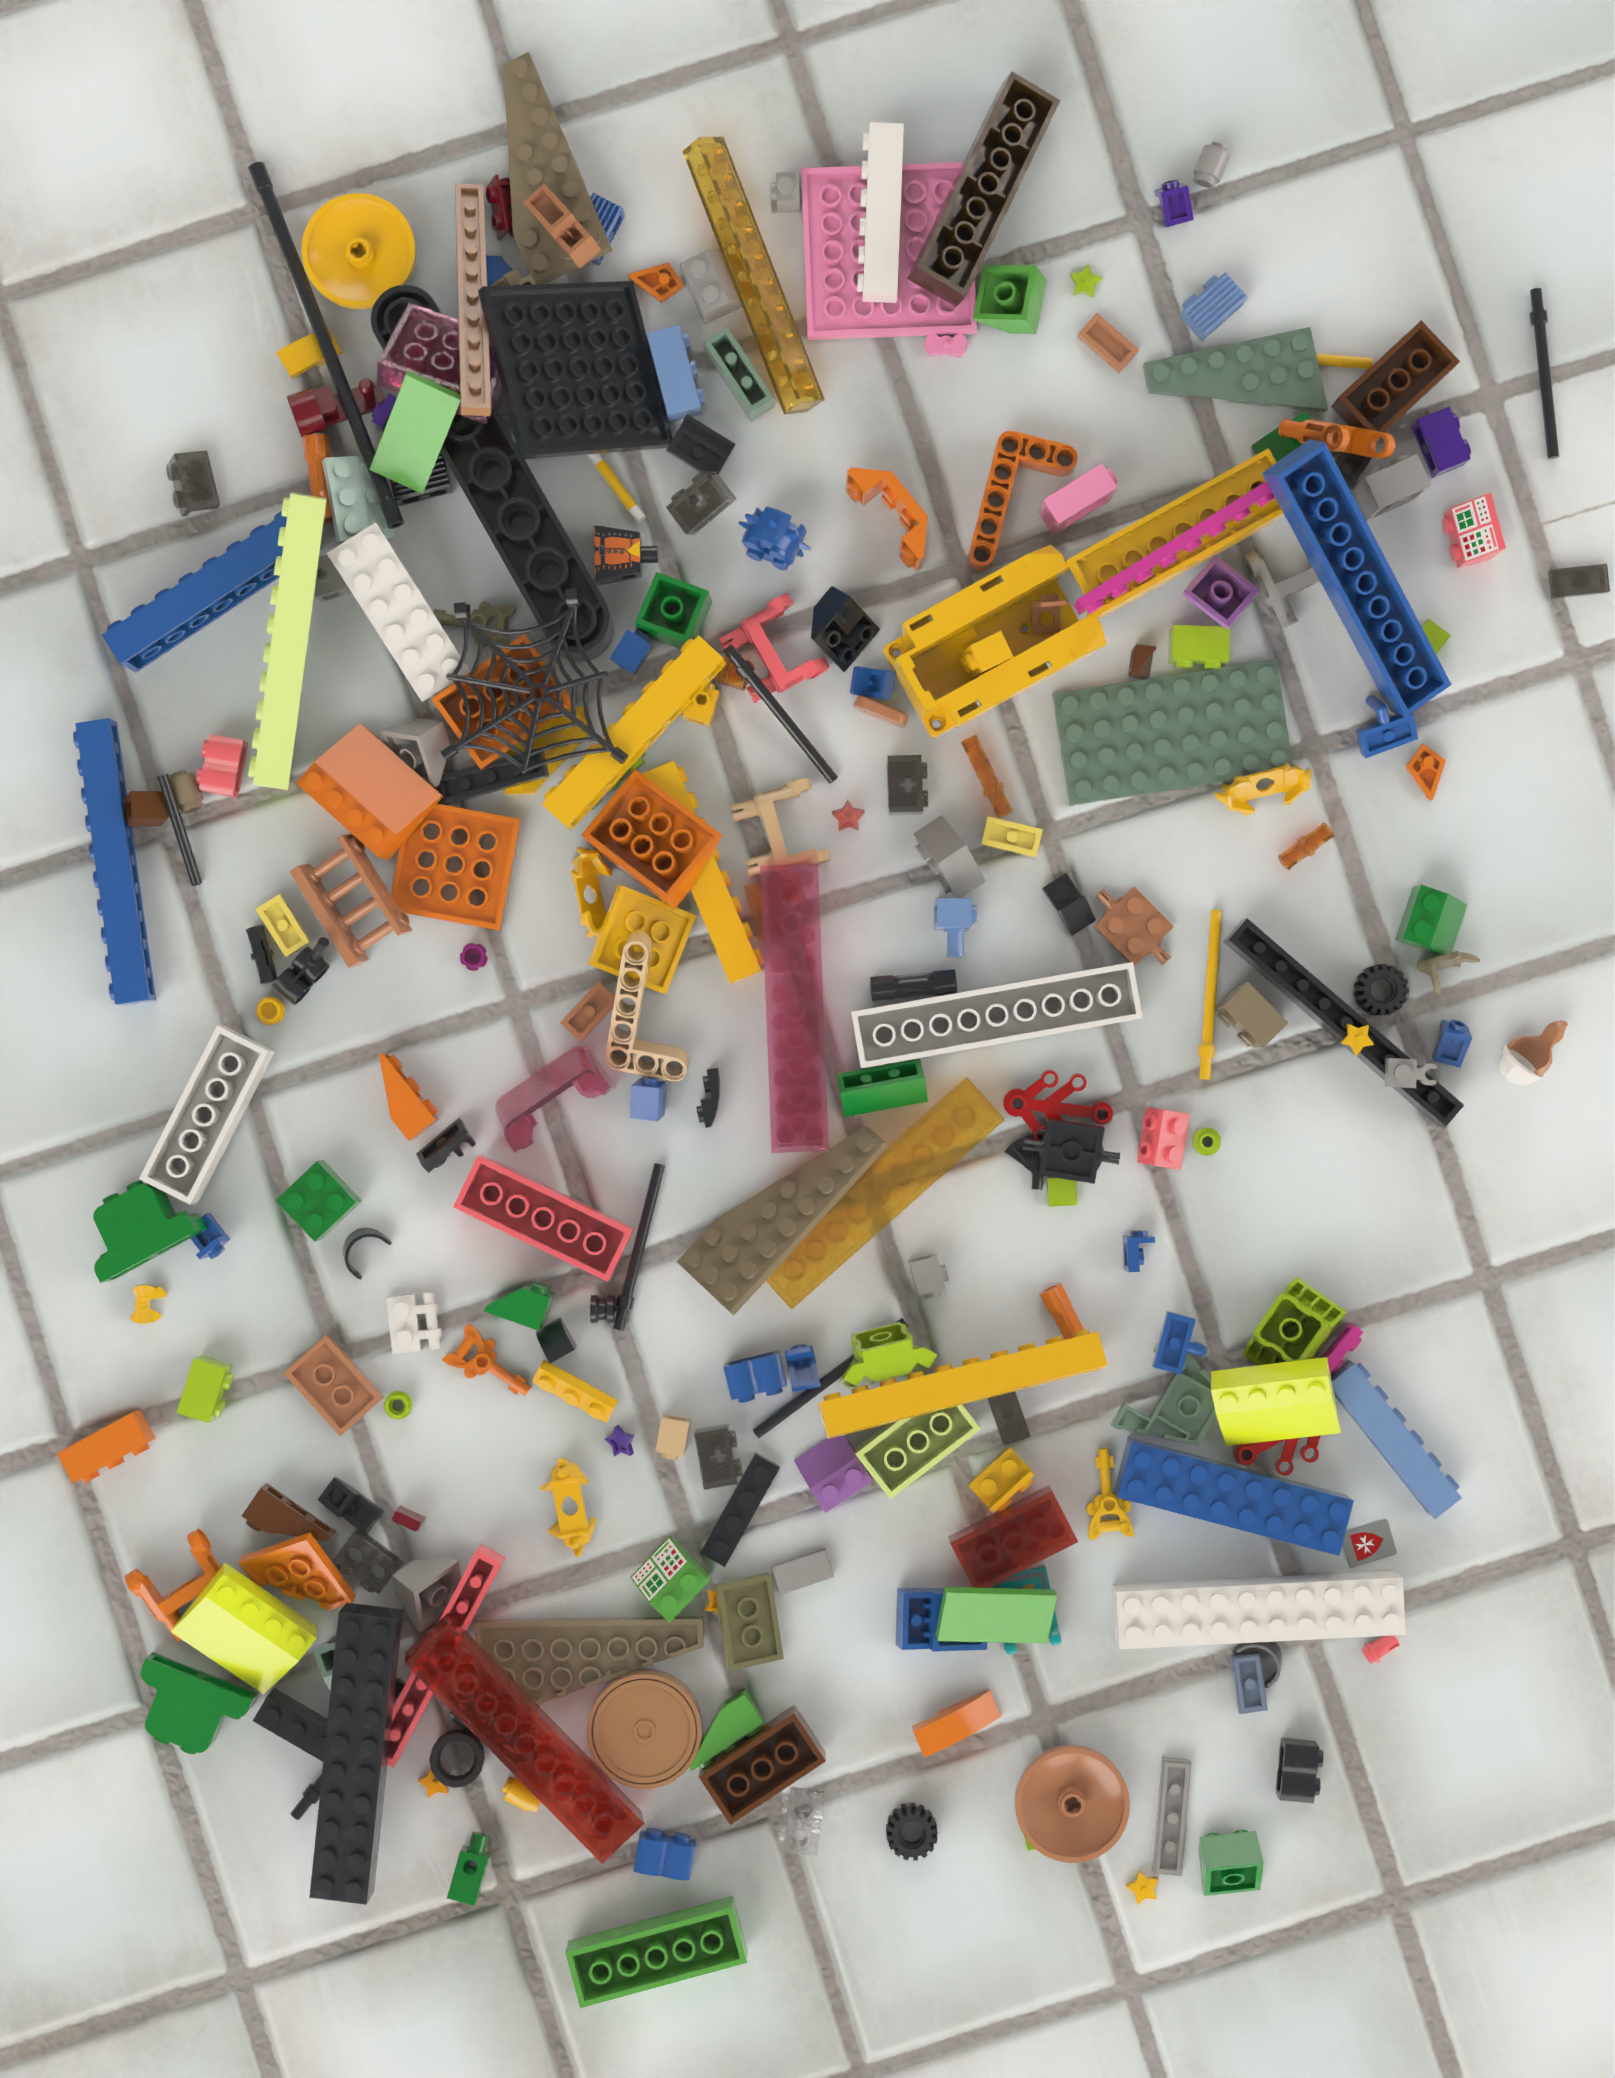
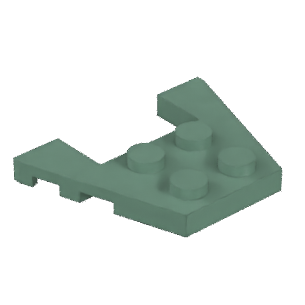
M1158 1343L1156 1344V1346H1155V1348H1154V1350H1153V1352H1155V1353H1156V1349H1157ZM1187 1352L1182 1374L1174 1373L1149 1417L1123 1403L1111 1426L1116 1429L1200 1445L1216 1417L1211 1393V1377L1191 1354Z

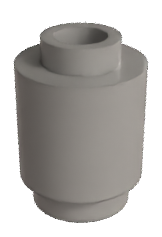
M1212 142L1211 145H1204L1193 171L1195 174L1193 181L1204 188L1213 189L1215 184L1220 182L1230 158V154L1226 152L1227 148L1217 142Z

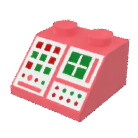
M1491 493L1454 506L1443 514V531L1446 535H1449L1451 542L1449 553L1451 560L1456 562L1457 569L1489 561L1506 549Z

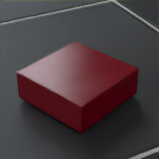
M400 1505L391 1520L416 1532L422 1527L426 1517Z

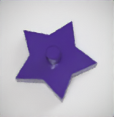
M619 1425L615 1426L613 1435L605 1438L612 1446L614 1457L620 1453L629 1456L634 1454L631 1445L634 1434L625 1433Z

